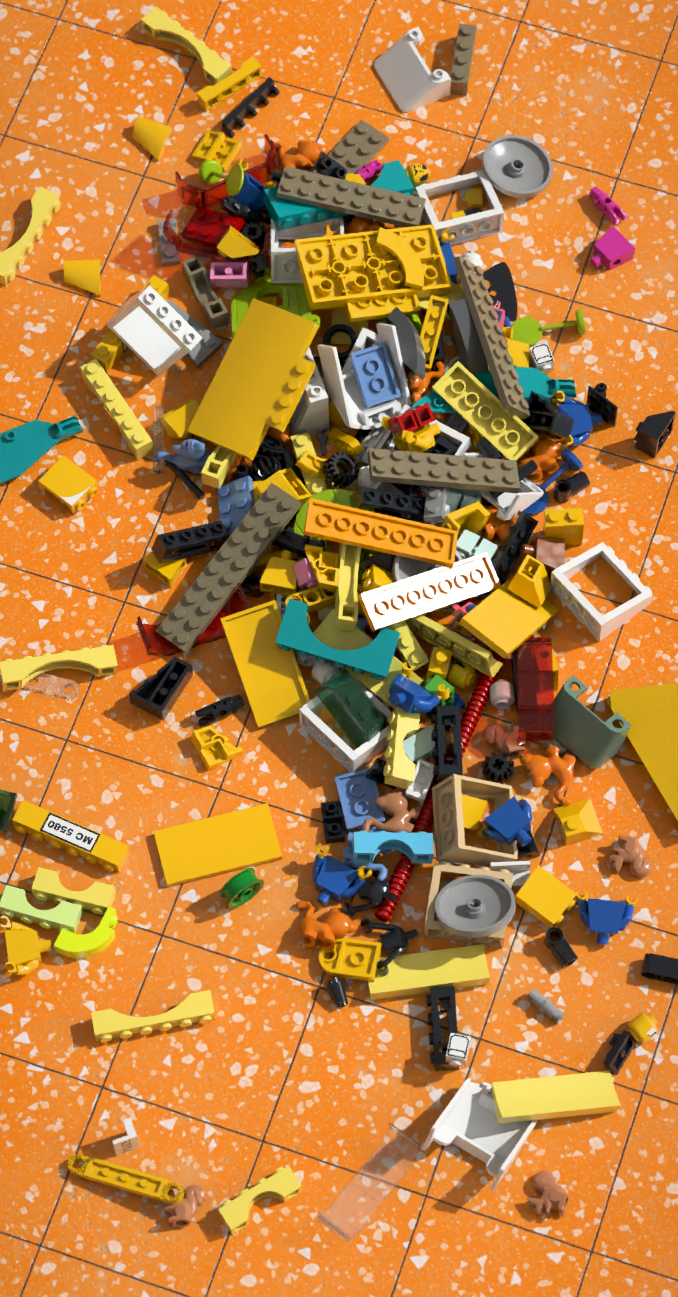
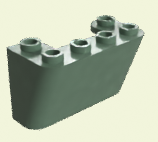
M573 675L563 684L542 718V726L591 768H599L620 751L631 724L618 713H615L606 722H603L577 699L588 687ZM573 684L579 687L578 691L571 690ZM618 721L622 724L623 727L616 728L613 726L612 722Z

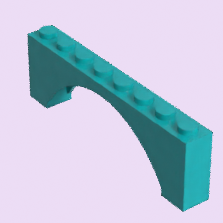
M400 161L382 163V172L371 186L414 196V186ZM279 186L264 189V205L278 231L350 215L277 198Z

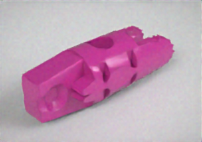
M374 160L353 174H359L367 184L382 171V164Z
M595 186L590 190L589 197L592 199V202L614 225L619 223V218L622 221L628 218L627 214L599 188Z

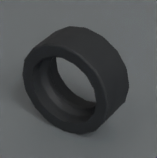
M333 325L325 332L323 345L330 346V338L336 332L347 333L351 338V346L346 352L338 353L339 360H346L356 343V333L347 325Z

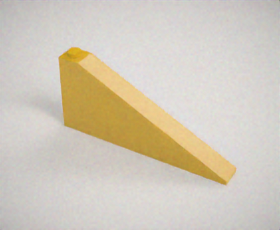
M678 683L610 690V697H607L608 708H611L614 714L618 713L631 724L627 737L678 821Z

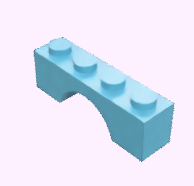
M386 831L353 832L352 861L353 863H372L376 855L381 851L395 849L406 854L411 863L432 864L434 855L433 833L423 831L417 833H407L405 831L397 833Z

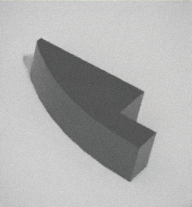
M466 298L448 302L447 313L454 325L451 341L465 368L473 376L489 372L487 360Z
M396 306L387 318L396 326L402 361L423 380L425 377V353L422 340L413 323Z

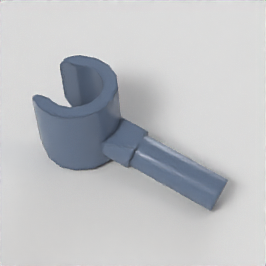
M319 429L317 430V439L321 444L322 456L326 455L327 429L324 435L319 433Z

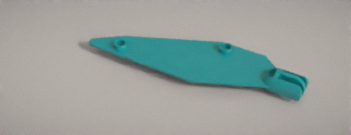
M514 367L518 373V381L523 388V396L527 403L531 391L548 398L556 397L552 393L562 391L565 396L570 398L576 397L574 380L551 379L537 368ZM490 370L487 373L475 375L500 400ZM431 391L412 405L413 409L415 406L429 403L434 413H457L435 391Z
M72 416L55 424L33 420L0 434V484L22 475L59 441L82 433L83 429L77 416Z

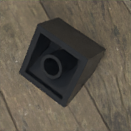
M668 411L646 417L644 422L640 421L636 428L638 433L634 439L636 441L635 448L655 458L673 431L676 412Z

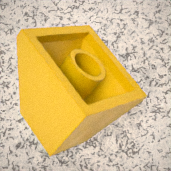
M229 226L217 244L218 253L225 258L227 256L237 258L257 255L259 252V246L232 226Z
M590 798L553 809L565 845L603 835Z

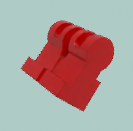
M425 403L388 419V424L394 434L402 435L403 430L412 432L418 429V427L435 421V417L429 403Z

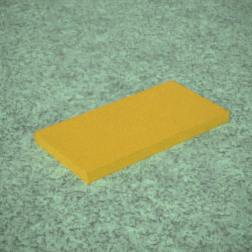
M513 577L467 613L459 622L460 625L504 659L559 611L546 599L539 609L529 604L528 601L520 596L514 595L507 589Z
M273 600L220 618L258 728L298 715L299 709L308 703L310 698L293 650L290 649L289 652L278 648L279 645L275 643L282 622L276 601Z
M268 803L153 831L167 887L282 859Z

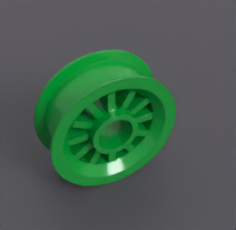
M248 868L239 872L220 890V897L226 898L230 909L242 906L262 889L264 881L257 878L254 868Z

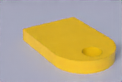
M335 938L334 949H320L319 962L324 972L331 976L374 982L377 963L379 962L383 946L379 942ZM327 953L335 954L332 959L324 958Z

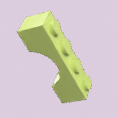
M9 885L5 886L0 900V913L10 919L13 917L19 918L27 924L37 923L45 929L55 928L59 932L63 928L76 934L83 914L82 906L63 900L53 909L38 910L28 903L25 890Z

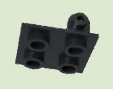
M599 383L594 388L589 386L586 405L589 406L592 412L600 413L606 423H610L615 427L618 407L606 398L607 386L604 383Z

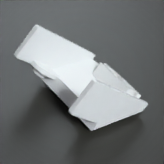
M376 324L380 342L372 346L385 343L401 397L365 408L353 368L344 372L341 371L336 347L323 344L318 345L325 378L322 382L347 427L363 430L382 427L381 422L384 416L396 417L405 404L408 406L412 404L396 327L394 325Z
M467 1078L431 1128L422 1149L426 1151L432 1141L445 1146L451 1143L457 1145L487 1164V1172L492 1177H495L490 1188L493 1192L508 1172L538 1120L498 1124L491 1084L483 1082L481 1085L471 1082L472 1079Z

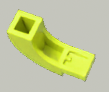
M108 907L99 926L91 933L79 935L62 928L54 944L55 953L68 958L83 959L104 951L116 937L114 931L118 922L116 909Z

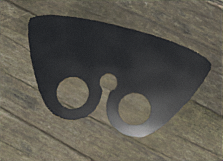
M501 262L483 272V278L491 283L490 288L487 289L488 293L491 291L497 292L496 296L490 295L492 300H498L501 303L500 309L505 310V316L510 321H515L517 319V298L514 282L509 267L505 262Z

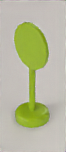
M212 159L203 161L198 169L199 178L205 184L213 185L223 178L227 180L226 190L230 196H236L241 190L244 170L240 164H234L228 175L222 174L221 165Z
M582 309L576 310V321L542 327L536 319L531 317L520 318L512 324V340L529 344L530 347L540 341L542 331L577 325L578 333L584 335L586 331Z

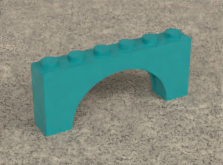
M289 598L275 641L279 645V649L288 652L290 649L297 651L298 655L303 657L312 655L316 657L315 660L326 663L328 660L334 662V666L342 669L348 666L353 668L352 671L363 675L364 672H367L374 679H387L401 635L400 632L382 628L377 637L365 647L349 651L334 649L319 641L310 630L307 621L308 604Z

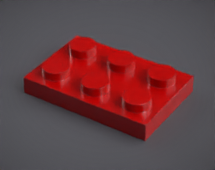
M198 206L181 235L184 239L217 248V244L229 226L240 232L245 222L243 218Z

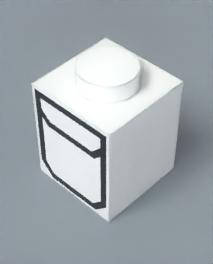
M548 343L530 347L529 358L533 368H537L544 374L554 370V358Z
M450 1034L446 1062L451 1066H466L471 1041L470 1036Z

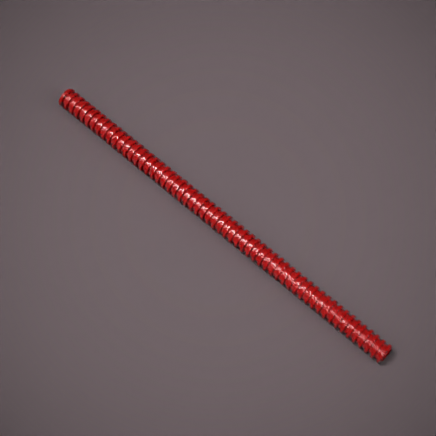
M492 650L491 653L493 658L503 663L504 665V661H506L507 658L504 659L494 650ZM502 667L493 678L481 673L470 702L467 704L468 707L465 709L466 712L463 713L461 718L462 758L471 740L470 738L473 736L477 722L480 720L481 712L484 711L486 702L489 699L488 697H490V687L497 681ZM450 748L447 749V753L445 754L444 764L446 758H451ZM436 779L433 781L434 784L431 785L429 794L426 796L427 800L424 801L417 821H415V826L411 833L421 831L429 833L428 831L431 830V826L434 824L432 787L439 784L436 783ZM403 852L400 855L401 858L398 859L399 863L396 864V868L393 871L394 874L391 875L392 879L389 880V893L397 895V899L395 902L384 900L374 913L375 917L383 922L391 921V917L394 914L393 911L396 910V906L399 903L398 900L401 898L400 895L403 894V890L406 887L405 884L408 883L407 879L410 878V874L413 871L412 868L415 867V864L411 863L408 856Z

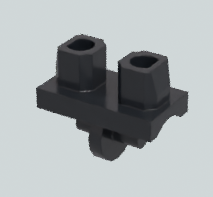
M320 152L317 161L312 166L321 175L343 179L347 173L345 167L324 152Z

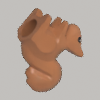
M514 720L512 721L511 732L504 733L503 728L497 724H491L484 729L483 736L485 741H488L489 744H495L496 749L499 752L502 751L504 756L509 755L510 759H517L524 755L523 751H525V748L520 745L525 744L527 732Z
M619 835L618 842L621 846L620 848L613 847L612 852L615 854L608 857V861L615 869L616 874H619L623 863H630V871L634 876H648L652 870V863L648 857H644V850L639 840L635 837Z
M546 1170L538 1172L532 1182L534 1188L542 1193L541 1198L528 1197V1204L531 1205L536 1215H541L545 1209L547 1216H550L552 1209H556L559 1211L560 1216L564 1217L569 1202V1194L566 1193L561 1185L555 1183L556 1178L553 1176V1173Z
M190 1185L184 1191V1197L181 1202L169 1204L160 1201V1204L165 1207L163 1208L164 1214L172 1215V1217L168 1218L170 1228L187 1227L190 1224L191 1219L196 1214L197 1206H201L203 1201L206 1200V1191L199 1185ZM173 1189L168 1192V1196L171 1198L175 1197Z

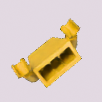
M384 416L381 425L386 430H391L388 424L390 417ZM435 423L430 426L418 427V429L412 432L403 430L402 435L394 434L393 432L392 434L396 448L399 450L423 452L435 445L434 436L440 434V428Z
M1 916L0 921L3 925L0 924V930L5 928L7 930L5 931L9 961L2 967V969L6 968L9 970L4 975L5 977H10L12 974L29 975L42 963L41 953L52 951L51 939L39 941L37 931L22 924L9 921L6 916Z

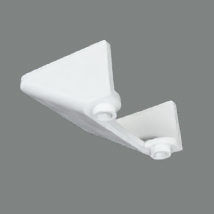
M419 27L406 32L374 62L376 72L401 111L406 113L450 95L451 78L448 73L442 69H436L431 73L416 49L422 39V32Z
M480 452L464 453L463 455L483 458ZM527 478L519 482V493L504 492L495 499L490 495L489 491L476 490L480 491L482 497L498 508L496 516L503 521L513 519L517 516L518 511L522 512L544 494L542 489Z

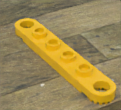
M74 1154L67 1163L70 1173L75 1176L165 1203L177 1204L184 1197L183 1188L177 1182L168 1181L161 1177L97 1158ZM76 1161L84 1162L81 1169L73 1168V1164ZM171 1189L179 1191L178 1195L174 1198L168 1196V1192Z

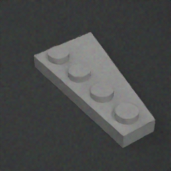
M169 299L167 303L202 337L196 346L187 353L189 358L191 357L194 361L195 366L199 368L223 346V341Z

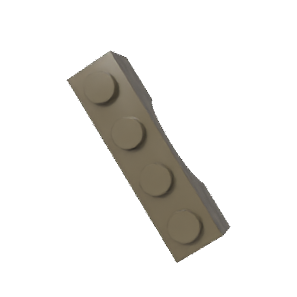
M459 24L451 72L450 94L467 96L472 56L476 43V25Z
M199 255L183 261V274L212 330L229 324L228 311L222 299L218 298L215 294L206 268Z

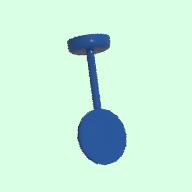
M564 449L561 452V458L565 464L542 486L535 484L543 490L544 494L522 512L528 515H535L544 511L549 501L548 493L545 489L568 467L574 471H580L583 468L581 461L574 453L568 449Z

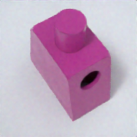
M612 226L594 244L593 254L595 256L590 259V262L595 268L603 264L608 270H612L634 259L636 248Z

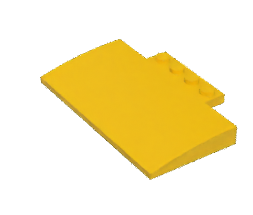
M434 225L387 229L404 239L419 257L424 273L422 290L404 285V272L399 259L385 249L375 246L378 231L295 240L298 264L310 310L345 306L350 322L387 318L396 306L404 315L420 314L421 308L418 298L449 294L453 287Z
M253 298L187 432L253 461L269 427L284 433L317 366L315 363L303 359L319 328L317 324Z

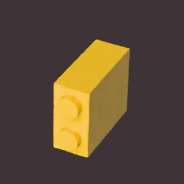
M583 508L544 510L543 537L565 539V546L582 545L584 530Z
M538 865L515 895V903L545 926L551 928L554 924L558 926L564 918L562 913L565 909L569 911L576 901L573 898L576 896V893Z

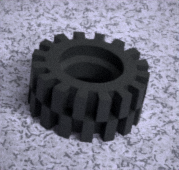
M339 451L334 453L324 462L323 468L325 469L323 473H326L324 477L325 479L329 478L328 482L330 484L333 482L334 487L346 488L358 477L359 469H356L358 463L354 464L356 460L354 458L350 459V454L346 456V452L341 453ZM337 465L344 470L345 475L338 470Z

